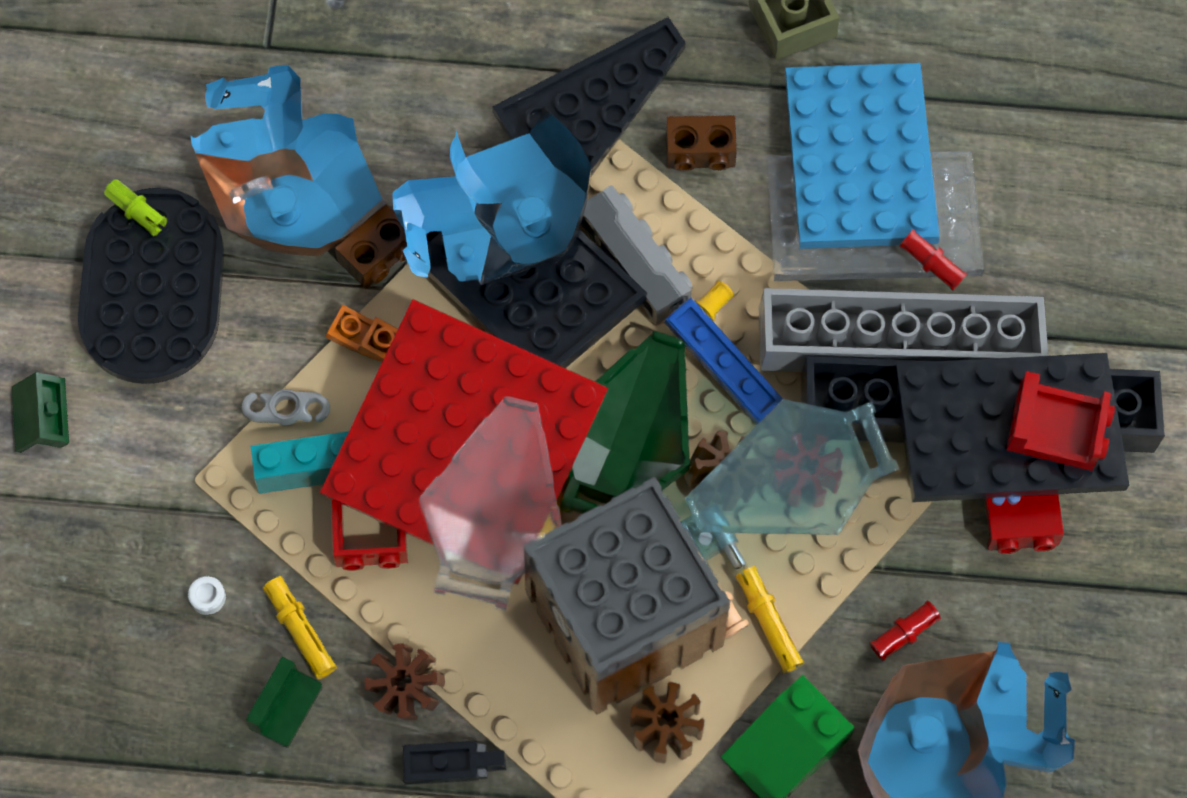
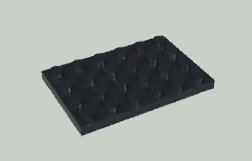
M580 229L575 242L566 254L522 273L496 279L483 285L478 280L459 281L448 270L442 231H430L426 234L431 267L428 276L487 333L563 368H567L646 301L647 292Z
M1107 353L896 363L894 374L912 502L1126 491L1128 489L1129 479ZM1026 371L1040 374L1039 384L1095 398H1100L1104 391L1111 393L1110 405L1115 406V412L1111 426L1105 427L1104 438L1109 439V446L1105 459H1099L1092 471L1007 450L1018 388Z

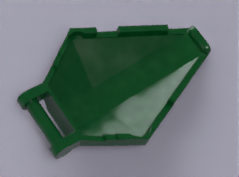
M652 331V334L635 350L631 348L595 381L608 387V391L569 473L570 482L563 495L560 511L569 514L573 511L584 514L599 505L578 498L579 493L592 500L607 504L611 502V499L632 488L640 487L643 485V482L653 477H656L662 491L690 470L685 342L683 340L658 331Z

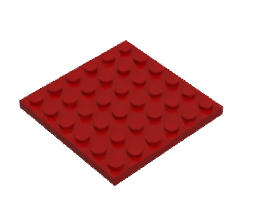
M412 299L320 494L518 585L524 573L523 545L533 540H539L606 396L608 387Z

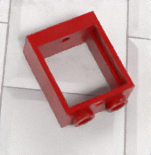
M332 500L333 556L336 567H342V569L347 571H357L368 565H378L380 568L393 569L399 567L400 564L408 563L407 534L397 530V547L345 550L343 505Z

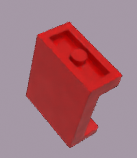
M1026 371L1018 388L1007 450L1092 471L1099 459H1105L1109 446V439L1104 438L1105 427L1111 426L1115 412V406L1110 405L1111 393L1104 391L1100 398H1095L1039 384L1040 374Z
M1059 494L1020 496V501L1014 505H1011L1005 499L1000 506L993 504L992 498H985L989 540L987 542L989 551L998 550L1000 554H1012L1018 552L1021 548H1034V551L1044 552L1050 551L1060 544L1064 536Z

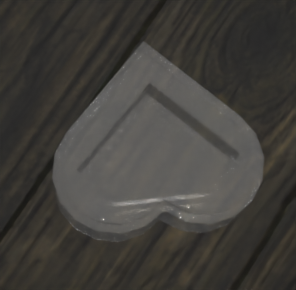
M264 176L230 190L229 195L233 204L272 189L273 186L269 177Z

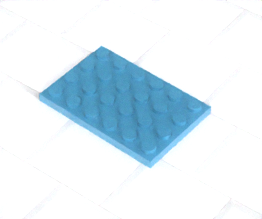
M921 63L786 68L785 83L799 249L900 245L913 229L928 243L938 244L940 235Z

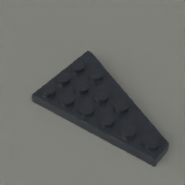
M668 16L492 106L493 114L508 138L513 140L529 134L540 118L543 107L546 108L580 143L592 166V176L683 53L686 42Z

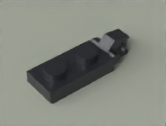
M476 741L403 745V780L405 785L479 781V779L488 778L487 772L506 770V754L504 750L487 751L486 744H477Z

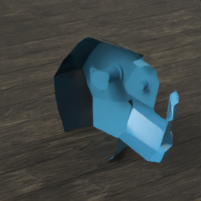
M543 107L540 118L529 134L465 157L456 131V136L450 147V159L456 176L408 180L393 192V210L405 229L407 247L403 252L411 271L416 276L428 277L431 267L426 234L430 231H442L448 270L459 281L478 280L483 285L496 279L522 273L567 253L577 238L587 205L592 166L577 139Z

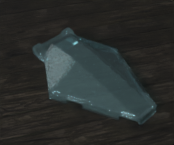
M782 399L685 497L698 532L839 535L873 480L899 469L896 459H891L873 415L876 412L873 403L869 402L850 411L842 412ZM858 419L861 421L878 463L876 467L871 469L868 467L850 423Z

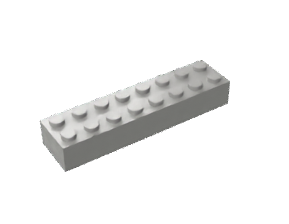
M764 288L759 305L761 371L802 372L807 356L916 361L1048 356L1044 297Z

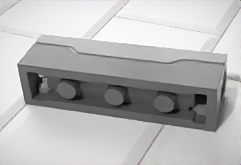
M611 185L604 189L602 193L599 192L587 200L581 226L593 242L647 292L646 301L641 306L653 322L658 325L691 298L692 283L683 271L678 273L672 265V257L665 246H658L653 240V233L644 219L638 220L632 212L633 206L624 193L619 194Z

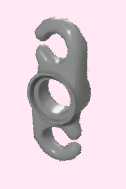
M288 389L279 390L273 395L267 393L260 394V399L265 404V408L260 412H253L250 408L251 403L257 398V395L252 392L244 398L241 407L244 416L253 422L278 423L281 425H292L298 420L311 421L312 416L308 413L307 407L315 402L321 405L320 413L315 416L317 422H322L330 413L329 401L321 394L316 392H294ZM282 400H291L296 404V408L289 415H281L276 411L277 404Z

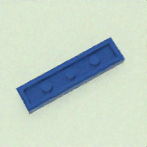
M692 298L688 299L665 319L664 323L678 339L685 342V347L758 427L784 405L786 401Z

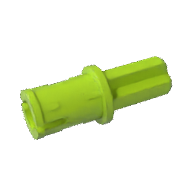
M114 179L105 187V196L125 211V217L128 219L133 218L148 230L152 236L162 231L157 225L161 224L165 227L167 218L148 205L143 195L137 196L117 179Z

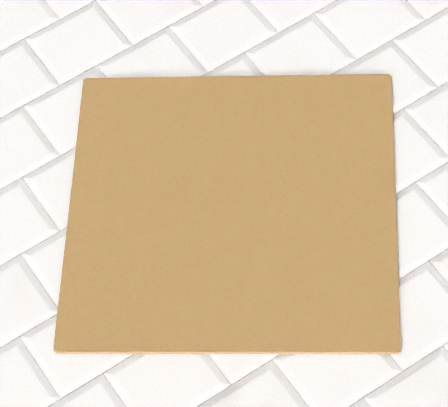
M619 139L591 176L588 199L599 192L602 193L604 189L611 185L619 194L624 193L633 206L632 212L637 219H644L651 228L652 238L658 246H665L673 260L672 265L678 273L683 271L690 279L693 286L691 298L694 301L700 300L718 280L731 288L734 297L719 310L713 322L786 401L784 405L758 427L685 347L689 457L691 458L702 438H705L707 443L710 444L717 431H727V441L730 449L734 450L740 438L744 436L752 442L744 458L762 455L764 465L758 474L761 477V481L752 497L746 504L739 498L732 511L721 510L723 504L720 493L717 492L714 493L708 506L700 503L697 498L705 484L688 487L685 477L689 471L662 490L664 496L668 497L679 515L681 524L684 523L701 554L717 578L723 591H728V593L732 594L733 605L743 620L747 619L749 622L747 627L725 639L724 645L714 652L711 649L703 653V658L683 669L679 667L673 669L670 676L652 685L661 703H667V686L669 682L680 684L679 698L675 701V705L680 706L691 699L692 694H696L701 701L699 714H693L689 718L696 720L704 718L702 739L697 740V737L684 735L688 741L693 742L692 753L689 757L681 760L679 751L670 742L667 743L666 747L668 751L666 763L655 762L654 752L655 748L659 745V740L657 739L644 746L641 752L635 747L634 732L636 730L640 732L646 727L630 726L631 709L633 705H636L639 709L650 710L647 705L642 704V692L649 687L648 684L640 687L639 692L618 704L614 701L608 704L607 710L597 715L595 714L590 705V696L588 693L584 695L572 674L571 663L566 664L554 643L553 632L548 633L537 614L536 603H531L526 595L524 573L517 585L408 534V563L400 564L399 567L393 569L380 568L378 565L364 566L361 570L347 571L335 565L333 556L332 499L320 494L324 484L259 494L254 478L250 446L349 431L382 362L330 341L282 389L321 394L328 399L330 404V413L327 418L322 422L315 420V416L321 411V405L315 402L307 407L308 413L312 416V420L309 422L298 420L292 425H281L278 423L250 421L195 477L196 485L392 657L396 659V653L392 646L400 643L413 648L411 662L418 655L419 649L434 656L436 662L431 663L422 675L431 674L432 671L439 672L445 677V686L430 685L427 687L499 750H504L506 756L554 798H669L782 671L755 614L750 613L747 608L749 602L735 576L738 573L743 575L742 570L752 566L757 567V571L768 593L773 594L776 599L774 605L799 652L933 502H912L904 443L826 440L825 450L820 453V456L840 448L843 455L840 471H833L836 473L842 472L843 477L837 495H834L833 491L823 488V490L827 491L824 507L813 509V501L808 491H803L798 509L788 506L789 491L794 489V485L779 490V493L774 492L771 485L774 469H772L774 452L780 446L782 450L792 454L791 451H788L789 437L796 432L802 433L801 372L761 371L759 305L764 288L809 289ZM580 224V228H579V229H580L590 240H592V239L590 238V236L587 234V232L584 230V228H583V227L581 226V224ZM409 264L359 312L371 320L377 317L399 328L412 299L486 332L429 276H416L411 271ZM640 305L566 369L595 382L631 348L635 350L652 334V331H658L673 337L676 336L666 326L664 321L656 325ZM282 400L277 404L276 411L281 415H289L295 410L296 404L291 400ZM801 435L805 449L811 451L814 439H802ZM806 467L801 468V471L806 470L808 474H813V471H808ZM568 476V478H567V480H566V482H565V484H564L563 489H562L561 492H564V493H565V491H566V489H567V486H568V484H569V482H570V481H569V476ZM581 493L578 495L580 499L601 506L605 505L604 503L587 498ZM343 505L345 550L397 547V529ZM716 507L736 541L735 545L746 562L743 568L740 565V569L736 570L725 551L719 546L702 516L706 510ZM562 511L560 526L577 520L582 514L574 511L569 514ZM704 531L711 533L713 537L712 542L709 545H702L698 540L700 533ZM663 717L661 718L660 726L667 724L672 728L674 720L666 721Z

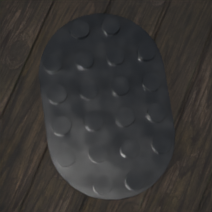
M147 188L134 191L137 196L143 195L148 205L167 218L165 227L161 224L157 225L162 229L157 235L152 236L148 230L133 218H126L125 211L114 204L104 214L101 212L98 215L86 238L78 309L80 335L86 350L95 363L110 375L127 382L154 384L181 376L195 367L204 358L211 348L218 331L224 268V243L220 228L214 216L197 199L184 192L169 188Z

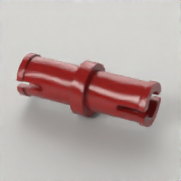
M914 229L899 245L901 249L903 248L923 265L922 269L926 273L932 272L949 286L952 291L955 290L967 275L966 272H963L943 255L944 250L940 247L938 249L934 248L917 234Z
M927 600L904 619L901 617L896 619L892 628L869 643L871 649L884 662L905 644L912 645L916 642V636L935 622L941 620L940 614L934 605Z

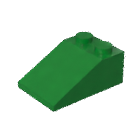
M802 675L770 704L721 756V759L758 798H787L851 739L855 727Z

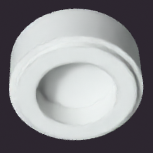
M207 576L198 578L191 584L188 598L195 611L200 614L210 615L218 612L223 607L226 594L222 584L217 579Z

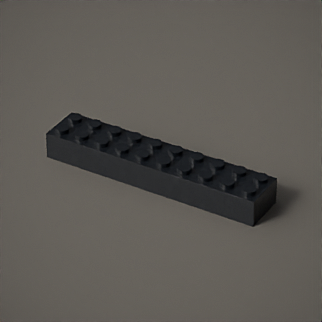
M807 356L801 372L802 439H814L815 433H822L827 436V440L904 443L894 374L896 363L932 361ZM1110 369L1124 452L1154 453L1165 437L1160 371Z

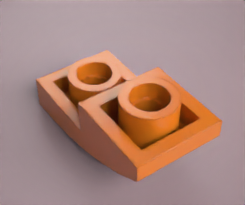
M342 304L325 338L354 352L383 362L398 328L377 317L371 320Z

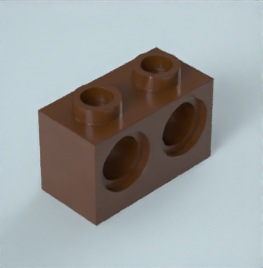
M735 115L667 116V168H675L678 171H690L694 168H710L711 170L722 171L729 167H735L737 154ZM686 142L689 143L691 147L680 148L677 146V144ZM713 142H722L726 146L716 148L711 144Z
M386 204L335 248L338 263L365 289L373 283L381 282L388 275L393 265L398 261L403 262L406 260L403 252L404 246L407 244L405 229L396 217L395 212ZM394 234L399 236L397 240L392 242L383 240L387 235ZM364 256L374 258L370 263L362 264L358 262V260Z

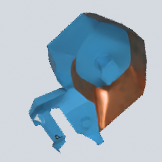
M289 65L269 67L268 74L233 81H227L222 78L206 84L205 98L207 108L223 109L261 106L265 110L262 119H247L213 125L207 132L197 138L191 136V144L227 229L266 250L290 255L321 256L343 242L387 203L382 199L358 145L353 118L340 114L324 113L303 120L301 79Z
M998 642L995 651L903 665L890 681L873 711L858 749L864 777L873 797L1003 798L1007 785L1004 764L1052 773L1074 760L1075 739L1069 738L1067 734L1066 694L1072 690L1068 672L1066 674L1063 672L1049 673V677L1045 680L1044 730L1036 734L1027 729L1026 673L1020 667L1017 658L1010 648L1011 643Z

